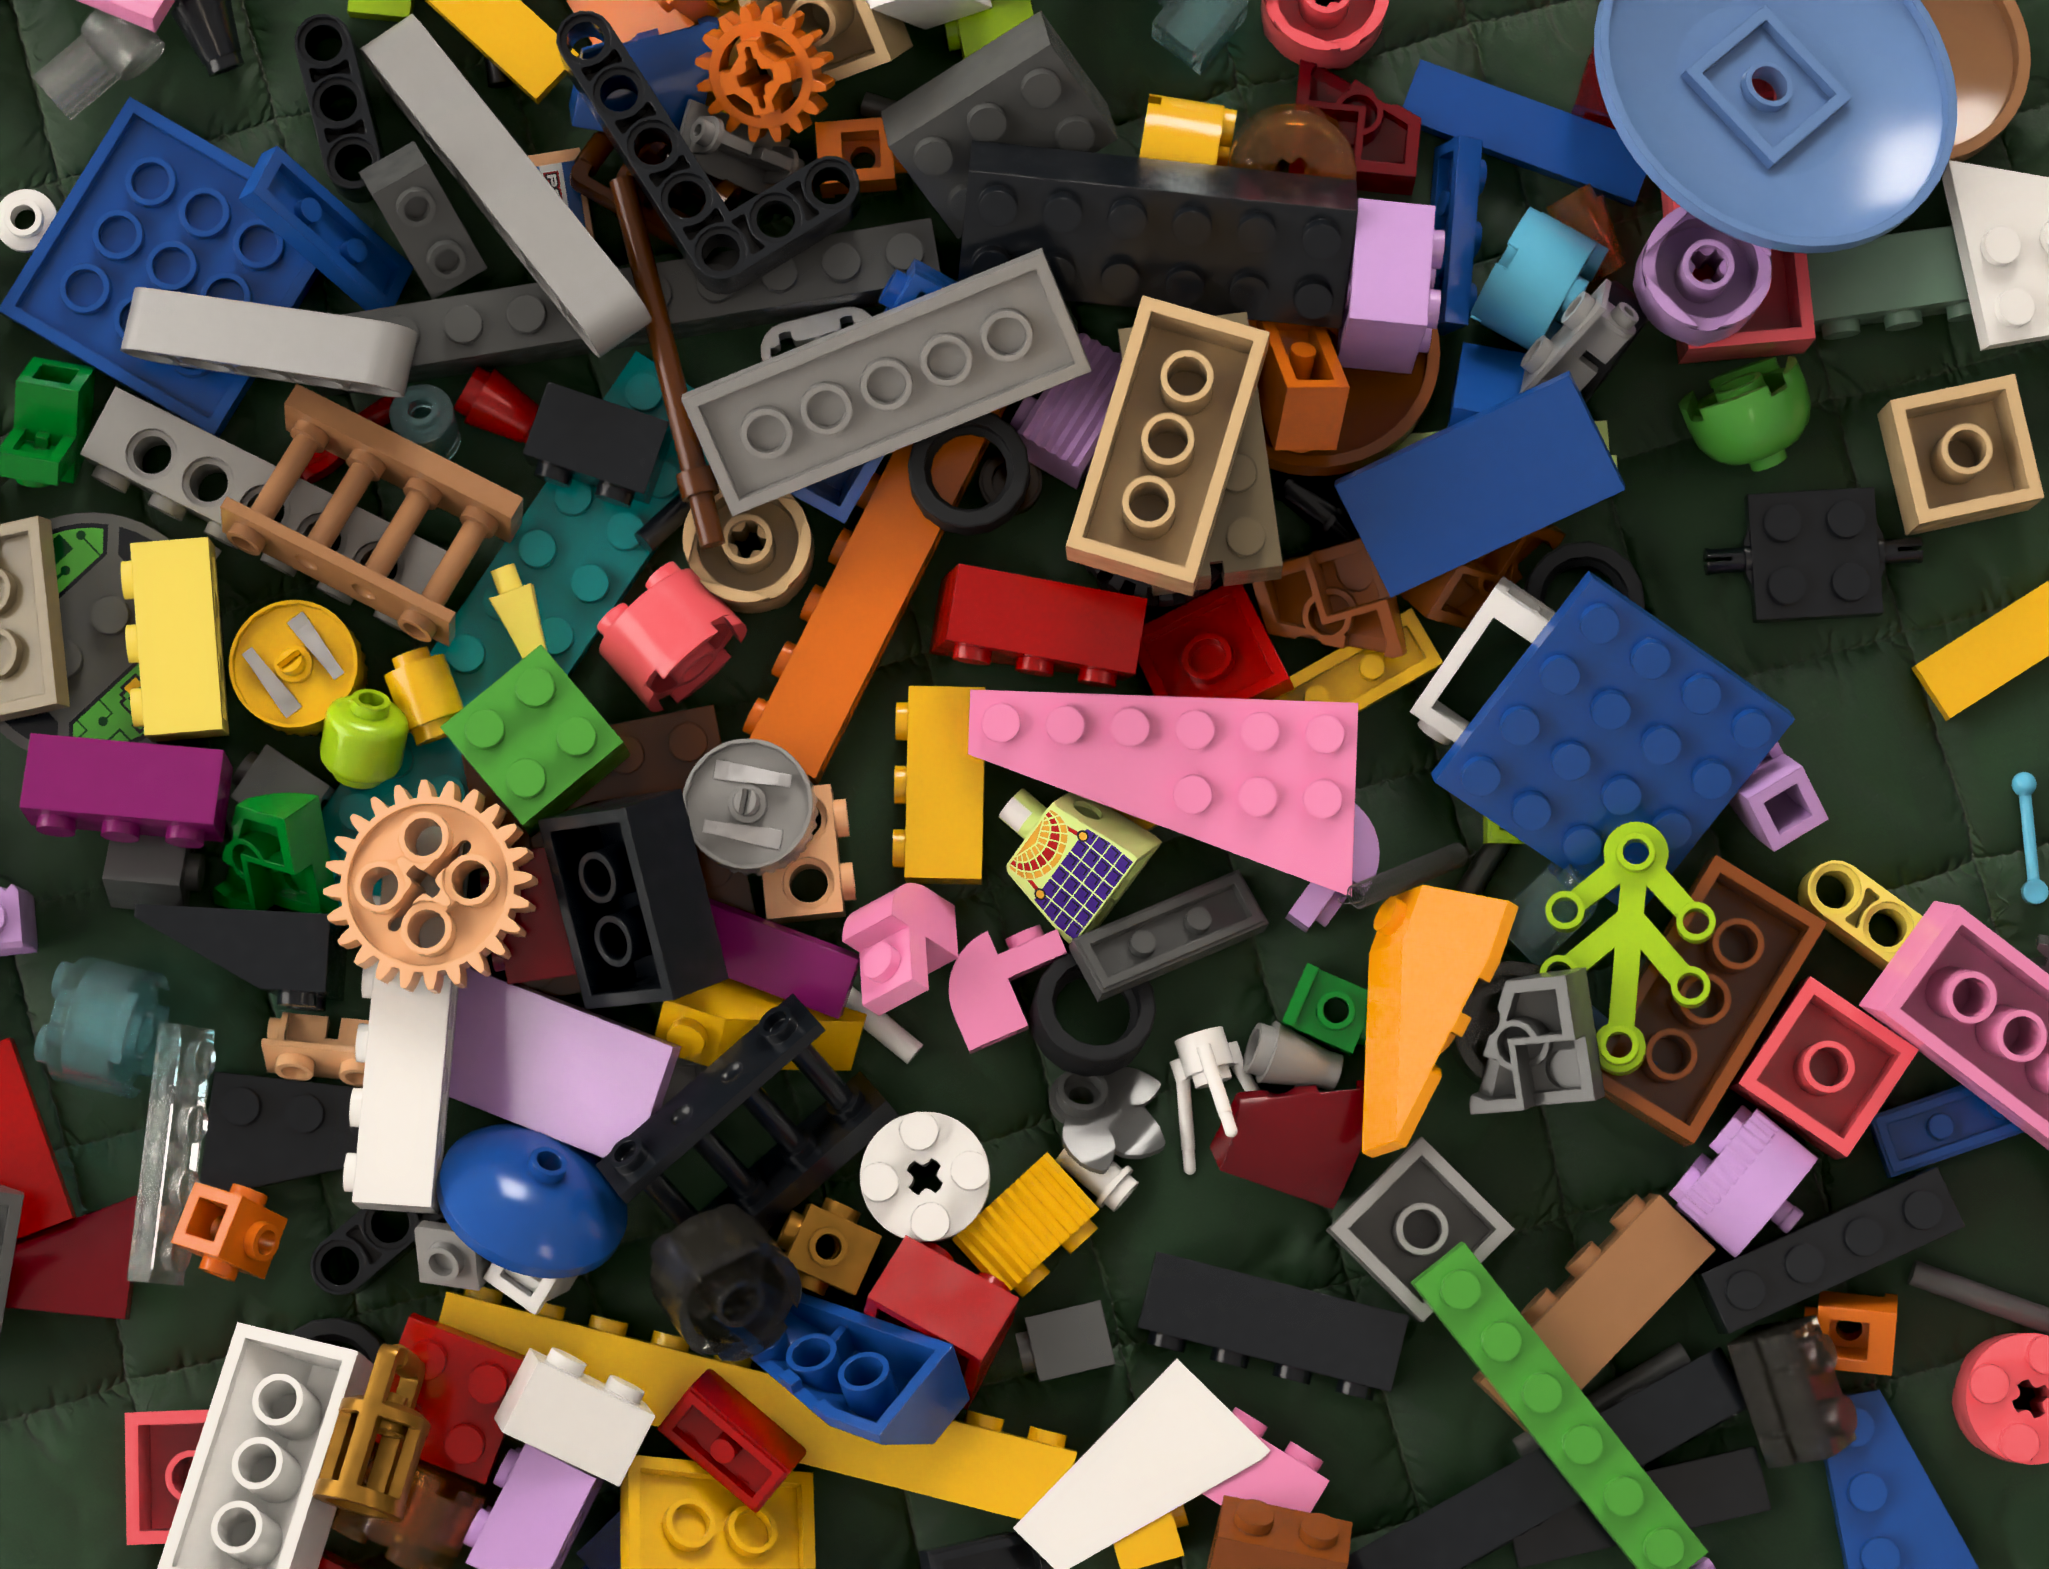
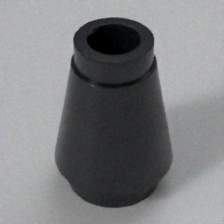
M175 0L173 3L175 9L170 14L203 66L206 67L209 77L227 73L245 64L240 53L241 47L231 0Z

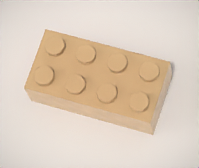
M1142 295L1066 543L1067 560L1193 597L1266 358L1270 332Z

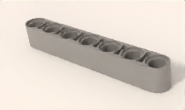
M413 14L359 49L364 61L381 86L594 355L600 358L652 322L646 306L630 283Z

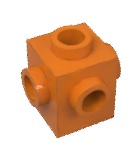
M195 1182L171 1243L202 1257L198 1268L216 1277L235 1282L238 1273L241 1272L265 1279L273 1256L278 1250L288 1219L265 1208L269 1197L251 1188L232 1183L228 1192Z

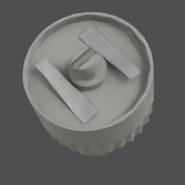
M747 738L736 739L718 745L707 752L696 763L686 780L683 799L689 816L694 842L712 861L722 868H727L733 873L741 872L746 876L752 873L757 876H761L765 872L774 873L776 869H784L789 863L796 861L800 853L806 850L807 843L813 838L812 831L817 827L815 819L819 813L816 808L818 800L814 793V786L798 761L786 750L771 742Z

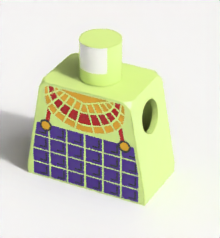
M1023 788L1009 800L999 814V818L1024 839L1007 863L1008 874L1069 944L1073 938L1099 928L1162 843L1154 834L1110 807L1071 792L1060 797L1046 808Z

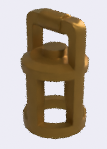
M383 1343L378 1350L365 1395L350 1396L341 1400L338 1409L339 1415L319 1479L316 1480L312 1493L314 1498L337 1508L371 1518L392 1522H401L403 1520L411 1485L425 1439L429 1435L431 1428L429 1421L421 1413L414 1410L425 1376V1364L405 1346ZM396 1373L400 1376V1381L396 1393L390 1392ZM380 1434L382 1437L366 1487H363L361 1485L376 1436Z

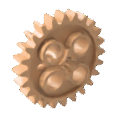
M421 780L417 798H413L408 790L400 784L394 787L395 805L389 807L377 797H372L370 801L375 814L374 818L367 821L356 814L350 816L354 827L359 832L356 838L336 836L334 841L347 852L345 860L328 861L325 867L341 876V882L324 888L323 894L330 899L341 901L342 906L328 914L327 919L334 925H349V928L340 936L337 942L347 950L362 945L355 957L354 963L363 969H367L379 961L375 978L386 984L392 981L400 971V986L409 992H414L421 976L424 977L427 989L434 994L441 992L444 975H448L454 985L459 988H466L467 968L472 966L480 974L488 977L491 975V970L486 957L491 952L508 960L512 956L508 947L502 941L506 934L517 937L526 936L527 932L514 919L516 913L535 912L536 906L520 895L521 890L537 885L538 879L532 874L521 872L519 867L532 860L534 854L526 847H511L524 832L515 823L499 828L507 811L496 803L482 812L485 796L478 790L473 789L461 803V788L452 781L447 782L440 797L437 796L434 785L428 780ZM440 826L443 836L439 848L430 855L419 856L416 843L421 832L428 827ZM465 842H470L471 849L469 852L456 859L460 846ZM486 868L490 877L489 886L486 891L479 897L473 899L465 898L463 883L467 875L475 869ZM396 875L398 890L395 897L387 904L376 905L372 896L375 884L383 876ZM428 875L434 878L437 886L441 888L434 898L427 895L425 888L421 885L423 879ZM405 915L402 919L401 927L397 931H392L391 923L396 918ZM442 917L445 923L443 938L435 946L423 948L419 940L421 927L430 918Z

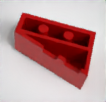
M959 563L940 582L929 654L949 656L953 660L975 665H990L991 662L1014 665L1015 671L1034 676L1052 677L1054 671L1078 674V682L1081 684L1100 688H1116L1117 680L1125 681L1136 674L1148 598Z

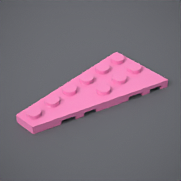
M970 690L969 755L1347 895V890L1352 885L1358 703Z

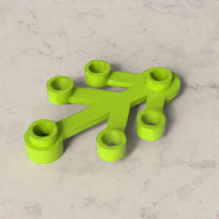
M1644 822L1625 823L1612 831L1604 845L1605 863L1571 891H1559L1553 894L1548 899L1545 907L1547 921L1554 930L1562 933L1573 932L1582 925L1587 909L1620 886L1618 912L1566 955L1551 956L1544 961L1540 968V973L1548 972L1556 965H1564L1569 969L1586 967V971H1589L1614 950L1608 1024L1599 1029L1596 1038L1601 1068L1607 1073L1617 1076L1628 1075L1636 1071L1643 1063L1646 1055L1644 1036L1635 1027L1641 952L1671 985L1672 996L1682 1007H1699L1707 1001L1710 995L1708 975L1698 967L1689 966L1644 914L1646 887L1676 917L1677 931L1681 938L1689 943H1704L1712 937L1716 928L1715 914L1708 905L1702 902H1694L1666 869L1669 859L1667 842L1658 829ZM1631 843H1641L1646 846L1649 855L1644 862L1632 864L1624 858V849ZM1561 901H1570L1578 909L1576 918L1571 922L1562 923L1553 916L1554 907ZM1699 912L1704 914L1709 921L1708 928L1700 934L1688 932L1683 925V921L1689 913ZM1693 976L1701 980L1704 989L1698 997L1689 999L1679 993L1678 984L1684 977ZM1615 1035L1628 1037L1632 1042L1630 1053L1621 1058L1612 1056L1606 1048L1607 1042L1611 1037Z

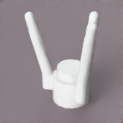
M1222 1026L1201 1030L1174 1041L1179 1058L1170 1061V1065L1176 1081L1183 1169L1188 1175H1192L1196 1171L1190 1079H1193L1196 1089L1210 1088L1224 1132L1230 1138L1237 1135L1238 1129L1223 1082L1232 1078L1229 1067L1233 1070L1245 1092L1260 1090L1253 1076L1243 1070V1057L1238 1042L1228 1043Z

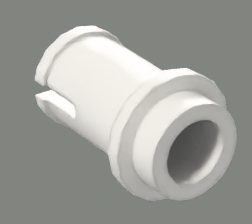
M1065 1148L1055 1160L1098 1198L1095 1204L1099 1208L1106 1205L1115 1212L1139 1184L1131 1176L1133 1169L1129 1165L1122 1169L1112 1161L1105 1174L1093 1173L1075 1162L1068 1155Z

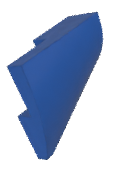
M704 16L698 19L699 25L659 35L658 28L637 33L630 41L622 43L678 131H680L688 99L706 104L708 92L698 91L696 85L709 77V70L695 65V59L705 52L713 51L704 43L702 38L710 30L718 29L719 22L717 17ZM604 43L581 48L579 58L589 59L595 57L601 52ZM573 84L569 102L572 126L603 131ZM619 89L607 97L604 105L610 110L622 112L630 109L636 103L638 96L628 89Z

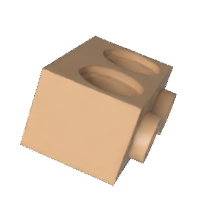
M831 784L814 785V793L818 800L816 808L821 815V825L819 830L813 835L812 840L807 843L806 850L801 852L797 860L789 863L786 868L776 869L774 873L765 872L762 874L766 919L781 924L846 917L844 901L856 900L853 863H840L838 838L850 837L846 799L834 800ZM806 869L819 870L828 880L825 894L814 902H802L795 898L792 893L794 878Z

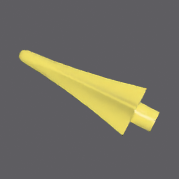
M514 563L490 571L499 595L491 597L489 600L522 659L539 645H542L547 651L534 584L522 585Z

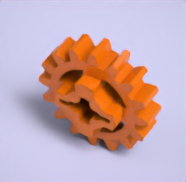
M756 1L740 7V16L732 10L718 19L721 30L714 28L705 33L702 38L704 43L713 51L705 52L695 59V65L709 70V77L696 85L698 91H713L716 100L707 109L709 114H717L722 110L729 114L725 130L730 133L740 128L743 124L747 125L748 137L751 142H757L763 138L768 129L774 142H780L790 135V128L799 134L812 125L809 114L818 115L828 106V103L818 92L827 91L835 86L836 79L823 74L821 69L823 65L834 59L833 52H818L814 45L824 34L823 31L818 28L806 33L801 28L805 13L801 10L792 14L787 19L782 18V4L778 1L767 5L763 13H761ZM740 38L741 42L736 44L738 58L734 65L729 66L731 50ZM757 65H759L760 69L770 68L773 73V79L767 74L760 75ZM797 78H802L799 95L790 107L789 101L794 99L792 86Z

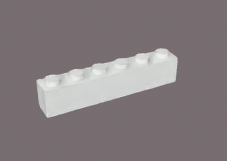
M440 826L428 827L421 832L416 843L419 856L430 855L439 848L443 836ZM465 842L460 846L456 859L469 852L471 849L470 842ZM390 874L382 877L381 896H373L376 905L387 904L395 897L398 890L396 875ZM469 874L467 875L463 883V893L465 898H467ZM429 875L421 883L426 890V894L432 898L441 890L437 886L435 879ZM405 915L396 918L391 923L392 931H397L401 927L402 919ZM442 917L430 918L421 927L419 940L423 948L433 947L443 938L445 923ZM378 961L373 966L362 970V998H370L371 1004L369 1024L359 1023L356 1035V1062L365 1063L363 1088H353L351 1093L349 1123L350 1127H359L357 1153L348 1152L346 1154L343 1189L344 1192H353L352 1202L360 1209L438 1214L439 1203L436 1182L444 1155L459 987L454 985L448 975H444L441 992L434 994L427 989L424 977L421 976L414 992H409L400 986V971L388 984L375 978Z

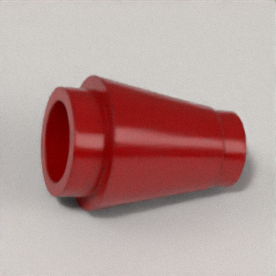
M477 366L453 410L466 417L465 424L526 444L539 405L496 368L490 373Z

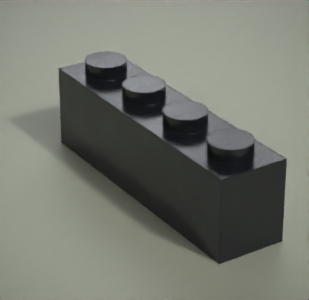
M1938 1167L1928 1168L1797 1226L1787 1234L1782 1233L1742 1251L1736 1258L1731 1256L1691 1276L1718 1334H1730L1961 1229L1965 1225Z
M1157 1251L1155 1252L1137 1328L1150 1331L1147 1343L1184 1353L1187 1340L1212 1347L1210 1360L1245 1369L1248 1367L1250 1357L1274 1362L1273 1376L1310 1385L1313 1373L1338 1379L1335 1392L1373 1401L1376 1389L1388 1392L1392 1390L1409 1315Z

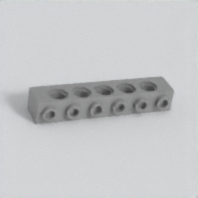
M116 386L80 453L91 465L95 466L91 476L96 480L124 494L131 484L151 494L147 503L149 506L178 521H182L186 512L208 522L204 530L205 534L234 549L238 548L222 532L220 506L225 498L229 497L251 508L276 467ZM158 445L169 446L171 449V460L168 466L159 473H145L142 463L147 451ZM213 473L225 474L228 479V486L224 495L212 502L201 501L198 490L202 480ZM299 478L283 504L284 516L280 523L307 537L333 494ZM356 506L340 532L341 543L336 552L364 566L390 522ZM413 534L397 560L398 570L393 581L422 594L447 551ZM265 553L260 558V561L288 576L294 577L298 571ZM320 581L316 587L321 592L347 605H351L353 598ZM375 610L374 618L405 633L398 626L397 620Z

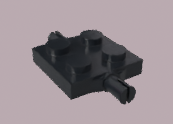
M1874 487L1747 494L1744 498L1746 532L1741 547L1704 548L1703 555L1704 562L1718 561L1707 562L1704 565L1705 575L1743 572V577L1751 592L1753 623L1882 615L1884 610L1881 578L1885 564L1922 563L1923 550L1918 549L1923 546L1921 536L1883 539V533L1877 523Z

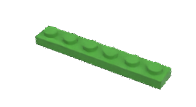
M1464 1242L1458 1243L1410 1282L1636 1569H1688L1708 1553L1700 1540Z

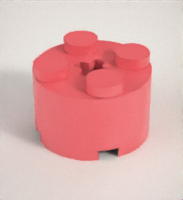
M1261 0L1260 10L1264 35L1284 57L1298 65L1300 64V59L1317 63V67L1340 70L1352 65L1354 61L1361 58L1374 45L1381 33L1389 0H1333L1327 7L1315 3L1316 0Z
M674 561L661 566L651 575L645 585L648 590L639 596L629 607L626 603L615 606L603 616L597 625V630L604 636L599 647L600 655L651 712L664 710L658 700L670 695L676 703H679L705 685L732 657L724 649L731 637L734 635L742 643L747 633V627L723 600L706 589L699 581L701 579L691 568L681 570Z
M2007 1333L1993 1336L1974 1347L1966 1355L1960 1366L1952 1396L1955 1419L1968 1441L1994 1458L2028 1465L2049 1463L2048 1335L2038 1333ZM2018 1384L2022 1387H2031L2034 1390L2035 1397L2030 1400L2031 1411L2014 1408L2012 1401L2020 1396Z

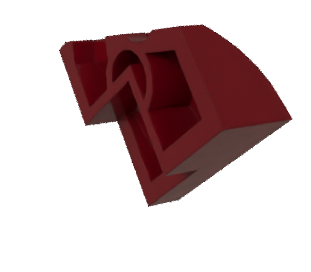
M1300 59L1288 173L1356 180L1357 190L1412 196L1417 172L1421 118L1398 104L1390 105L1383 103L1376 97L1373 89L1356 79L1350 84L1327 69L1317 67V63Z
M1364 1080L1356 1081V1089L1319 1092L1316 1085L1297 1086L1281 1094L1270 1093L1266 1090L1237 1092L1230 1105L1238 1129L1237 1135L1233 1138L1226 1136L1221 1123L1210 1144V1149L1219 1170L1334 1209L1362 1147Z
M132 1196L126 1200L17 1240L5 1308L130 1320L137 1255H142L149 1197Z

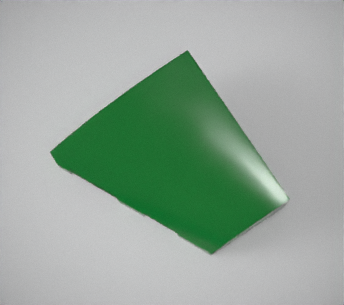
M272 793L246 798L237 804L231 822L233 839L225 845L222 861L229 865L225 881L214 887L212 894L214 904L230 909L263 911L268 910L273 905H277L302 913L330 914L333 910L337 909L339 902L323 894V889L334 885L335 880L333 871L325 867L326 862L331 861L319 796L305 793Z

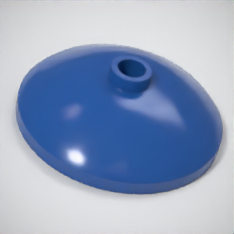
M516 1123L485 1126L464 1135L448 1150L438 1172L436 1182L438 1203L445 1220L455 1234L469 1248L486 1260L522 1275L557 1279L575 1277L595 1270L608 1261L616 1252L624 1236L628 1221L627 1204L597 1168L596 1164L601 1161L597 1155Z

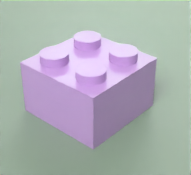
M1358 198V215L1342 328L1338 329L1336 354L1342 367L1411 374L1418 352H1429L1432 329L1437 328L1441 304V290L1434 289L1436 269H1441L1445 246V230L1434 229L1436 206Z
M526 1443L523 1449L517 1447L516 1450L511 1448L493 1481V1484L502 1488L494 1506L488 1505L486 1509L480 1508L464 1538L463 1544L472 1548L465 1563L477 1569H561L605 1480Z

